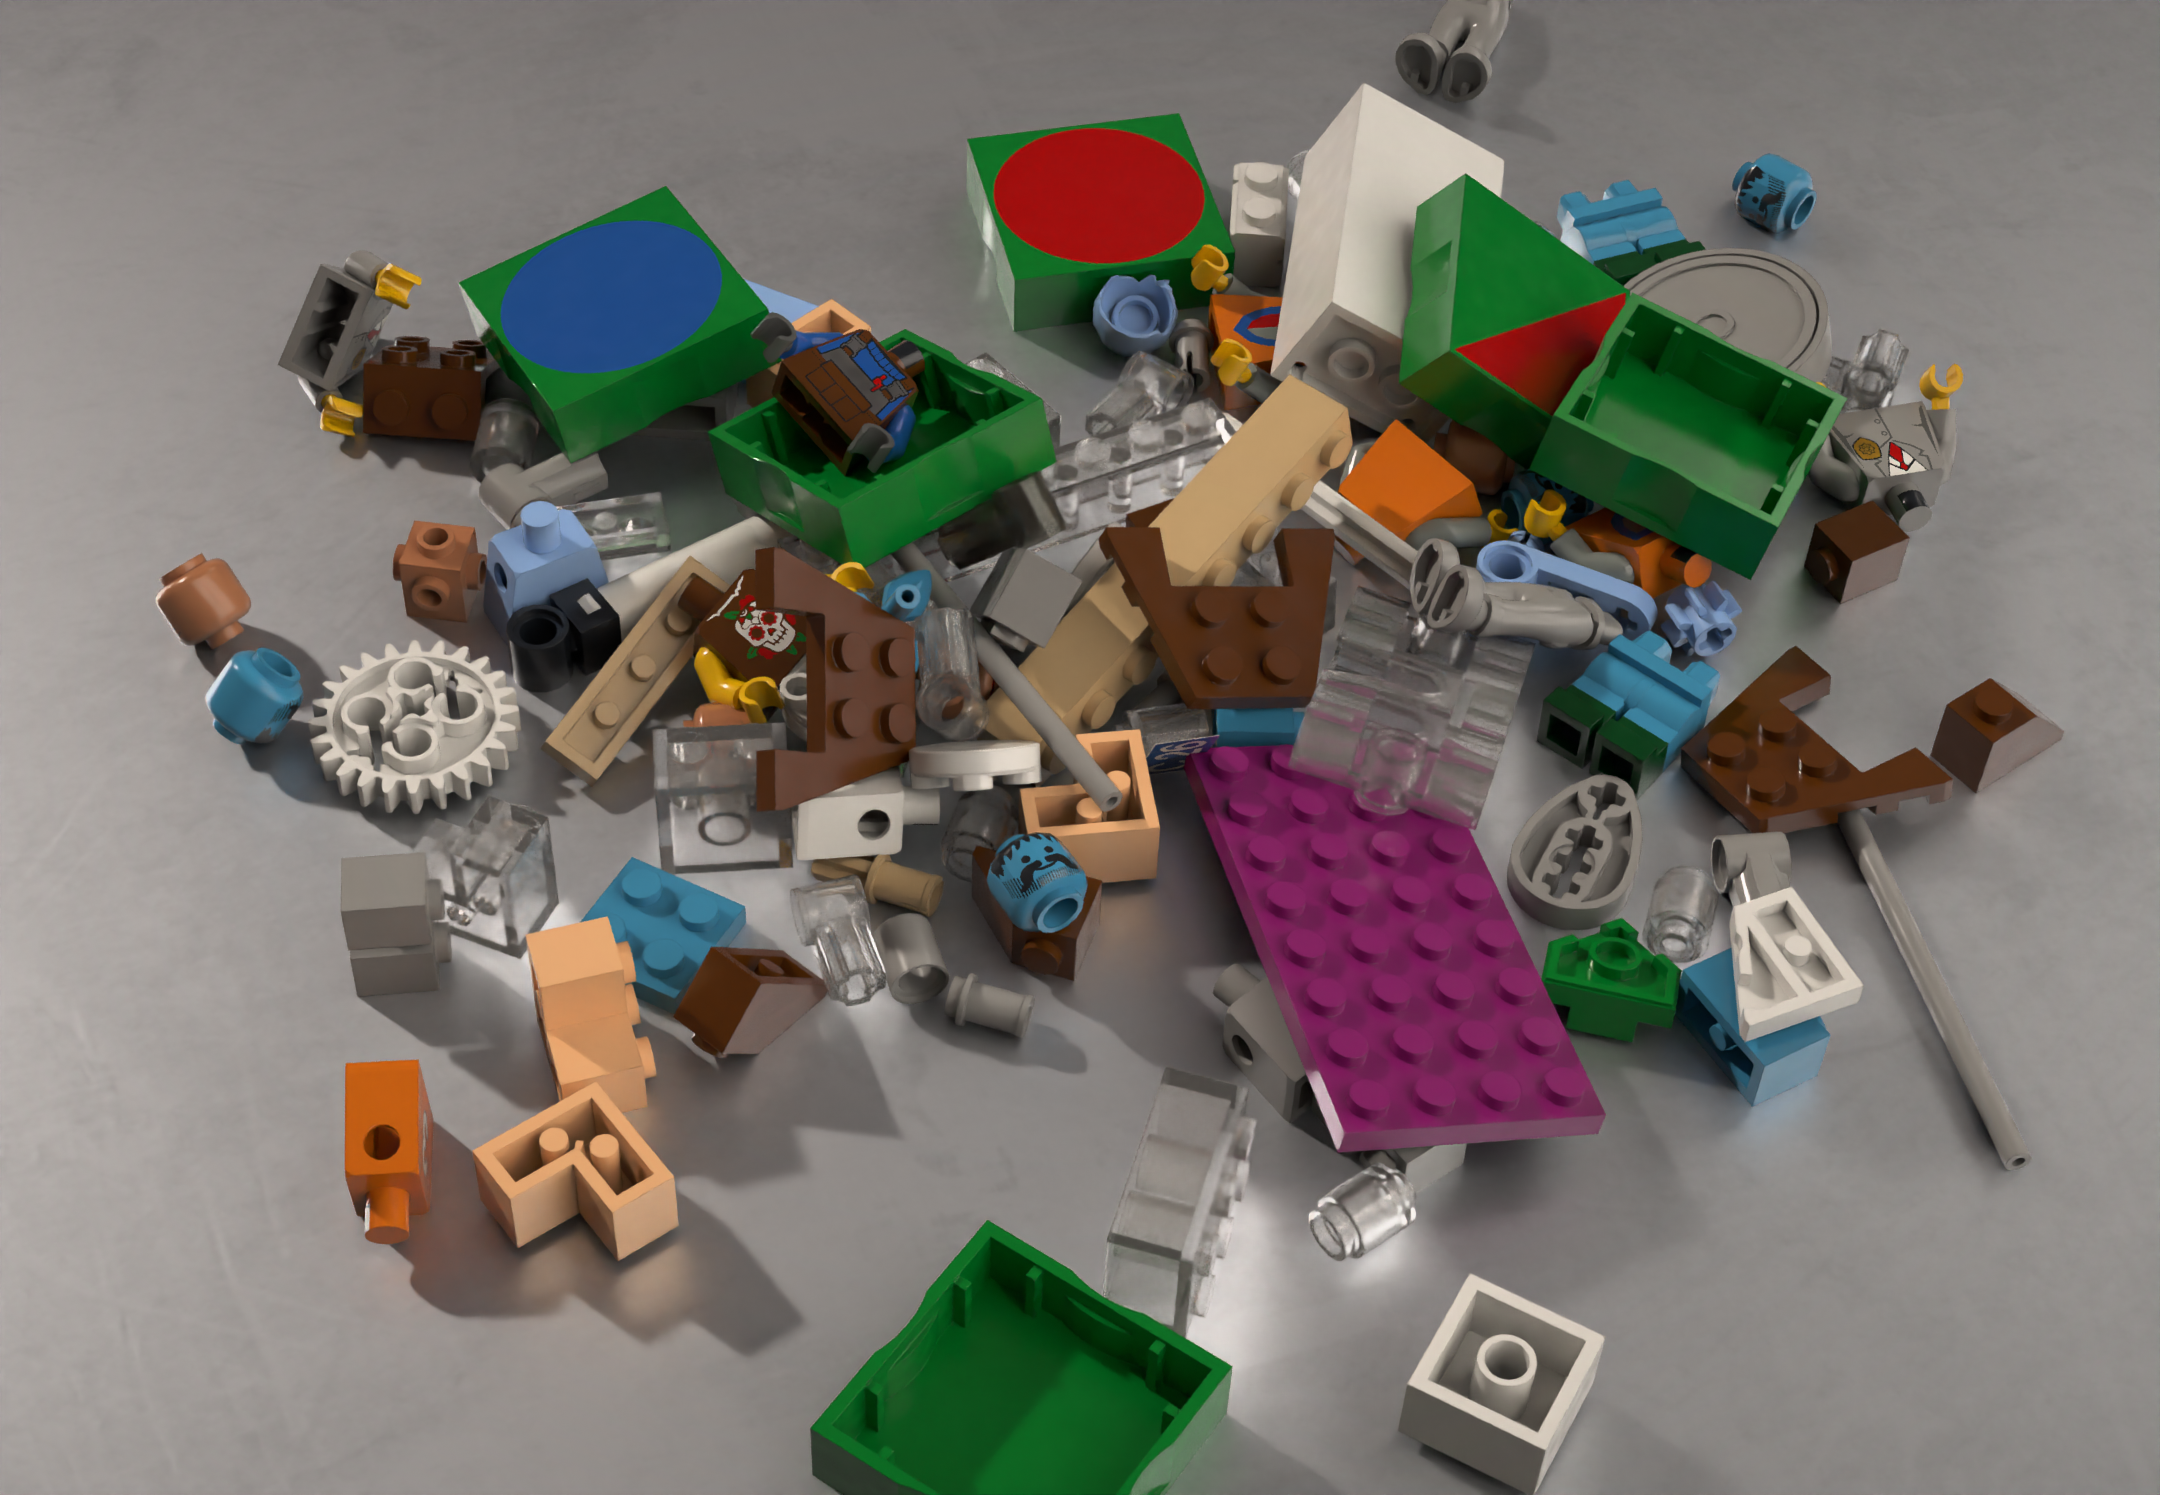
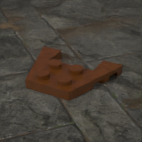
M1160 527L1105 528L1098 539L1100 549L1106 560L1114 559L1125 580L1121 588L1131 606L1140 607L1154 633L1150 641L1187 709L1306 708L1315 697L1335 542L1334 529L1282 528L1273 542L1283 586H1172Z
M770 547L755 550L756 610L806 617L807 752L781 749L756 751L757 812H773L786 810L909 761V750L916 747L915 629L782 548Z
M1797 646L1788 649L1681 748L1680 767L1752 833L1781 831L1788 833L1834 824L1838 822V813L1868 808L1875 815L1898 811L1899 801L1926 796L1929 805L1940 803L1951 798L1953 778L1916 747L1874 768L1861 772L1796 716L1793 711L1829 695L1831 675Z

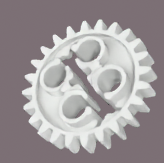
M412 640L408 652L399 654L392 644H386L384 650L385 658L380 660L364 652L361 654L363 668L356 670L350 666H340L342 683L325 681L322 684L325 699H316L312 702L315 718L308 720L314 760L316 764H321L324 780L327 782L337 779L339 794L342 796L358 790L360 804L363 807L368 806L378 797L384 798L385 809L388 813H392L400 800L409 801L413 814L420 812L424 799L432 798L441 810L447 807L446 794L455 792L465 800L471 799L470 783L474 781L490 787L493 784L491 768L507 770L509 767L507 752L517 751L519 747L517 732L521 731L519 707L517 706L515 688L507 687L506 673L503 670L491 672L490 659L487 656L471 663L469 648L466 646L458 649L452 656L446 655L444 641H438L430 652H422L418 640ZM449 680L454 681L456 684L460 720L450 719L446 689L449 687ZM370 731L381 732L383 744L381 751L384 764L380 765V772L374 769L375 757Z

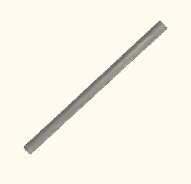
M911 542L891 553L906 573L916 570L930 571L932 576L930 603L1098 807L1104 812L1117 807L1123 798L1120 790L918 547Z
M1860 809L1838 813L1837 823L2005 1168L2007 1170H2017L2026 1166L2032 1157Z

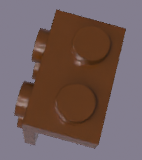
M396 337L395 345L382 347L380 352L363 363V433L481 441L485 437L486 378L500 366L482 341L458 340L452 342V348L430 347V339L426 337Z

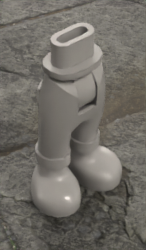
M1447 0L1438 12L1429 34L1414 33L1401 41L1396 51L1395 62L1403 80L1418 93L1429 95L1438 84L1441 72L1444 70L1442 93L1447 101L1458 103L1478 96L1491 79L1492 68L1489 57L1507 27L1509 11L1513 0ZM1465 42L1462 47L1458 48L1453 53L1454 49L1459 43Z
M1438 538L1428 539L1418 550L1410 577L1412 605L1418 613L1428 615L1427 623L1432 629L1445 632H1462L1464 630L1468 631L1472 636L1489 638L1493 635L1526 637L1540 641L1539 645L1547 648L1566 647L1574 650L1594 649L1598 644L1609 646V643L1619 634H1623L1621 624L1610 613L1602 611L1600 606L1590 598L1582 596L1573 598L1567 590L1543 584L1485 582L1476 568L1460 565L1457 548L1449 541Z

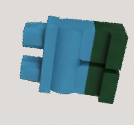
M1629 180L1612 183L1604 191L1603 200L1591 203L1586 195L1580 191L1565 194L1560 198L1556 218L1563 230L1561 242L1622 286L1641 272L1658 263L1683 254L1706 250L1700 241L1692 243L1687 241L1679 231L1671 211L1667 207L1661 206L1663 198L1656 188L1638 191Z
M1650 630L1633 641L1619 634L1609 643L1608 651L1598 655L1589 664L1583 675L1566 690L1558 686L1543 700L1536 741L1581 769L1591 761L1589 774L1592 776L1606 774L1622 779L1633 789L1637 801L1681 753V748L1704 728L1709 705L1717 693L1720 680L1719 671L1702 661L1692 662L1684 671L1679 670L1669 664L1672 649L1667 640ZM1567 725L1574 727L1581 732L1580 742L1575 743L1568 740L1561 730ZM1620 756L1632 763V775H1626L1618 771L1613 764L1614 759Z

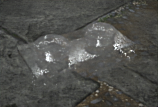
M661 492L557 506L558 511L566 509L573 512L596 545L601 561L671 551L670 531Z

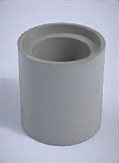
M913 913L901 914L886 920L876 929L872 937V943L891 995L896 1001L904 1004L922 1003L934 998L945 989L949 982V973L927 918Z

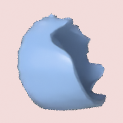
M1118 275L1112 276L1095 299L1093 307V326L1097 330L1102 343L1108 349L1123 357L1136 358L1148 355L1165 345L1172 330L1175 328L1178 317L1172 288L1168 285L1170 280L1157 281L1155 275H1149L1140 282L1134 277L1122 275L1120 277Z

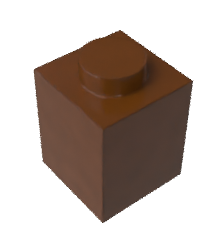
M1872 500L1815 523L1804 567L1810 572L1812 578L1817 583L1823 585L1841 604L1897 581L1910 537Z

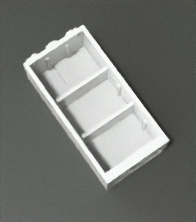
M1363 83L1305 156L1270 376L1282 382L1289 374L1347 407L1349 417L1382 434L1397 419L1427 444L1450 418L1399 384L1405 319L1412 300L1411 258L1417 206L1465 173L1501 198L1505 160L1370 85ZM1303 362L1305 366L1298 367L1295 363ZM1403 419H1412L1413 423H1405Z

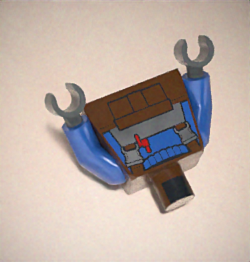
M774 312L768 313L750 335L753 339H759L768 345L763 351V356L767 362H775L778 358L784 359L781 361L771 394L837 469L846 476L867 458L870 461L867 468L871 472L876 473L882 463L900 459L905 453L916 422L912 406L919 390L912 378L925 370V360L918 347L911 341L904 340L887 351L870 331L858 329L845 335L840 332L803 333L796 331L794 326L784 316Z

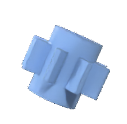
M1711 581L1707 585L1704 583L1696 588L1683 584L1668 598L1665 610L1671 618L1660 626L1673 647L1681 646L1687 656H1691L1695 652L1700 656H1711L1724 650L1733 641L1737 627L1731 619L1739 615L1742 610L1729 590L1722 591L1716 581Z

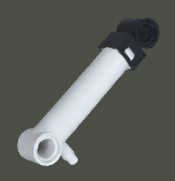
M730 497L737 506L738 512L746 520L598 588H595L589 579L586 578L549 595L550 606L530 605L513 613L506 626L511 674L515 683L525 690L549 692L559 689L568 683L573 675L574 663L585 676L602 669L689 556H692L730 586L743 570H755V550L782 548L812 567L823 565L830 560V557Z

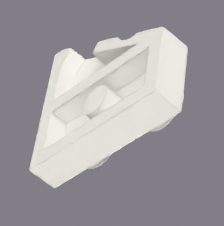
M1792 887L1733 907L1729 927L1739 1034L1744 1042L1859 1002L1864 985Z

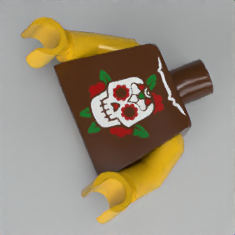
M857 562L845 563L838 567L833 574H825L853 592H858L857 590L861 588L872 589L875 586L865 568ZM754 569L743 570L726 592L721 591L702 577L696 576L687 585L678 601V608L701 622L694 633L693 656L695 658V670L710 703L729 705L735 710L744 708L750 723L754 727L760 728L767 724L778 708L783 709L785 707L780 695V683L806 655V617L756 610Z

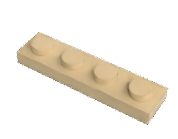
M692 556L686 559L540 748L591 787L597 782L693 656L694 633L701 622L678 608V601L687 585L693 578L700 576L723 592H726L730 587L728 583Z

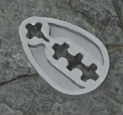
M1606 774L1594 775L1565 788L1545 802L1528 819L1514 840L1507 869V885L1510 894L1525 913L1537 921L1555 928L1586 930L1613 920L1623 910L1635 881L1643 840L1640 810L1634 791L1628 783L1616 776ZM1602 803L1610 804L1607 810L1602 811L1599 819L1594 820L1597 808ZM1579 846L1587 847L1588 849L1582 859L1580 872H1576L1571 879L1569 892H1565L1561 899L1553 897L1552 895L1555 894L1558 888L1560 874H1564L1569 867L1572 851L1575 852Z

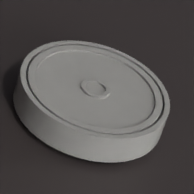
M1719 248L1696 251L1658 263L1641 272L1624 285L1630 291V296L1633 292L1708 329L1719 338L1743 351L1771 360L1814 382H1822L1828 371L1833 346L1828 306L1824 292L1812 275L1799 265L1781 256L1743 248Z

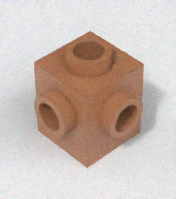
M414 520L406 545L399 544L393 558V578L395 581H401L407 616L468 622L477 592L481 591L484 587L487 567L486 555L478 553L475 527Z

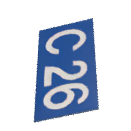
M1220 735L1155 744L1146 757L1149 775L1184 770L1183 766L1186 756L1190 753L1208 752Z

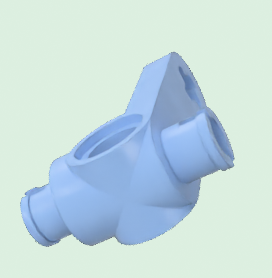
M1518 530L1513 532L1507 541L1489 543L1478 554L1476 569L1480 572L1485 582L1543 584L1567 590L1573 598L1579 596L1590 598L1600 606L1602 611L1610 613L1621 624L1623 629L1622 635L1631 641L1646 631L1651 630L1657 619L1658 610L1656 603L1645 590L1631 583L1545 553L1543 542L1532 534L1525 545L1521 544L1525 538L1526 531ZM1620 608L1628 611V619L1620 616ZM1463 630L1460 632L1468 641L1472 642L1474 636L1468 631ZM1493 635L1491 638L1479 637L1477 644L1488 645L1494 641L1497 635Z

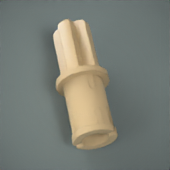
M890 855L815 859L811 868V874L816 880L863 894L866 903L876 904L878 900L919 912L927 917H931L936 911L944 886L942 876L932 875L893 863Z

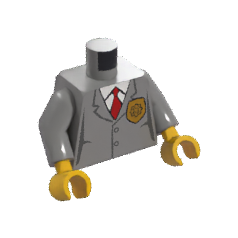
M368 251L353 252L345 261L344 268L320 264L278 362L279 366L298 375L300 385L316 409L322 413L320 428L323 431L351 438L355 436L353 431L355 417L362 418L363 405L344 400L338 386L363 369V363L370 359L393 304L403 309H409L411 305L407 303L409 292L414 284L420 286L422 282L421 277L396 265L389 264Z
M1935 364L1924 372L1920 378L1919 387L1924 397L1932 401V410H1926L1923 402L1919 401L1839 414L1808 473L1812 484L1842 501L1848 510L1873 500L1887 515H1893L1898 526L1905 532L1915 531L1925 526L1932 517L1930 508L1935 504L1939 488L1948 482L1953 467L1957 447L1956 409H1950L1949 396L1959 389L1963 382L1962 369L1957 364H1953L1948 368L1946 373L1947 387L1939 385L1936 381ZM1816 382V383H1818V384H1820V385L1826 387V386H1825L1824 384H1822L1821 382Z

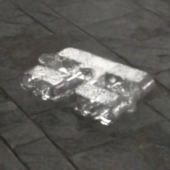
M1358 586L1336 639L1338 645L1328 669H1323L1301 723L1288 768L1353 789L1359 803L1379 814L1399 815L1410 808L1476 830L1536 643L1508 635H1493L1491 638L1479 636L1476 638L1470 636V633L1464 630L1462 632H1445L1432 629L1427 623L1428 615L1417 613L1416 618L1408 616L1411 607L1410 602Z

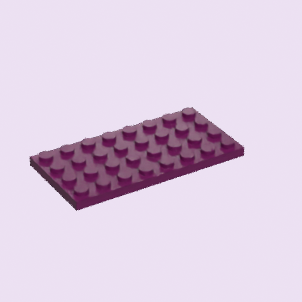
M1427 741L1309 745L1285 744L1247 747L1223 746L1210 748L1208 752L1190 753L1186 756L1183 766L1338 1153L1599 1134L1606 1117L1604 1109Z

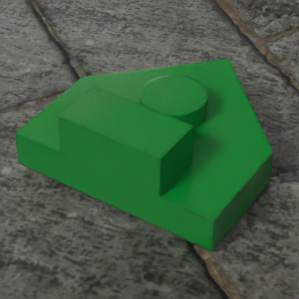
M1623 918L1601 924L1599 933L1581 939L1572 934L1550 941L1541 980L1552 1003L1570 1007L1566 1028L1633 1043L1637 1022L1672 1028L1682 970L1663 953L1654 956L1637 941L1639 932Z

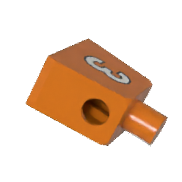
M419 1059L346 1063L345 1179L356 1215L365 1218V1238L377 1244L400 1243L409 1237V1216L423 1215L430 1210L433 1115Z

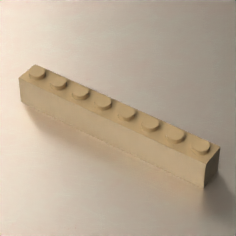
M1288 375L1148 526L1160 527L1172 586H1230L1232 584L1236 571L1253 553H1260L1267 547L1277 526L1292 510L1297 511L1301 509L1309 500L1313 488L1330 468L1335 469L1339 467L1349 455L1353 440L1347 407L1296 377ZM1116 563L1109 568L1059 622L1045 649L1036 647L1018 667L1075 738L1076 734H1088L1093 729L1102 727L1112 716L1116 703L1134 684L1142 683L1150 675L1155 666L1156 659L1159 657L1150 641L1154 633L1140 607L1131 606L1121 588L1125 580ZM1000 687L970 718L977 741L1030 740L1040 743L1042 782L1031 783V786L1041 787L1051 774H1058L1065 768V765Z

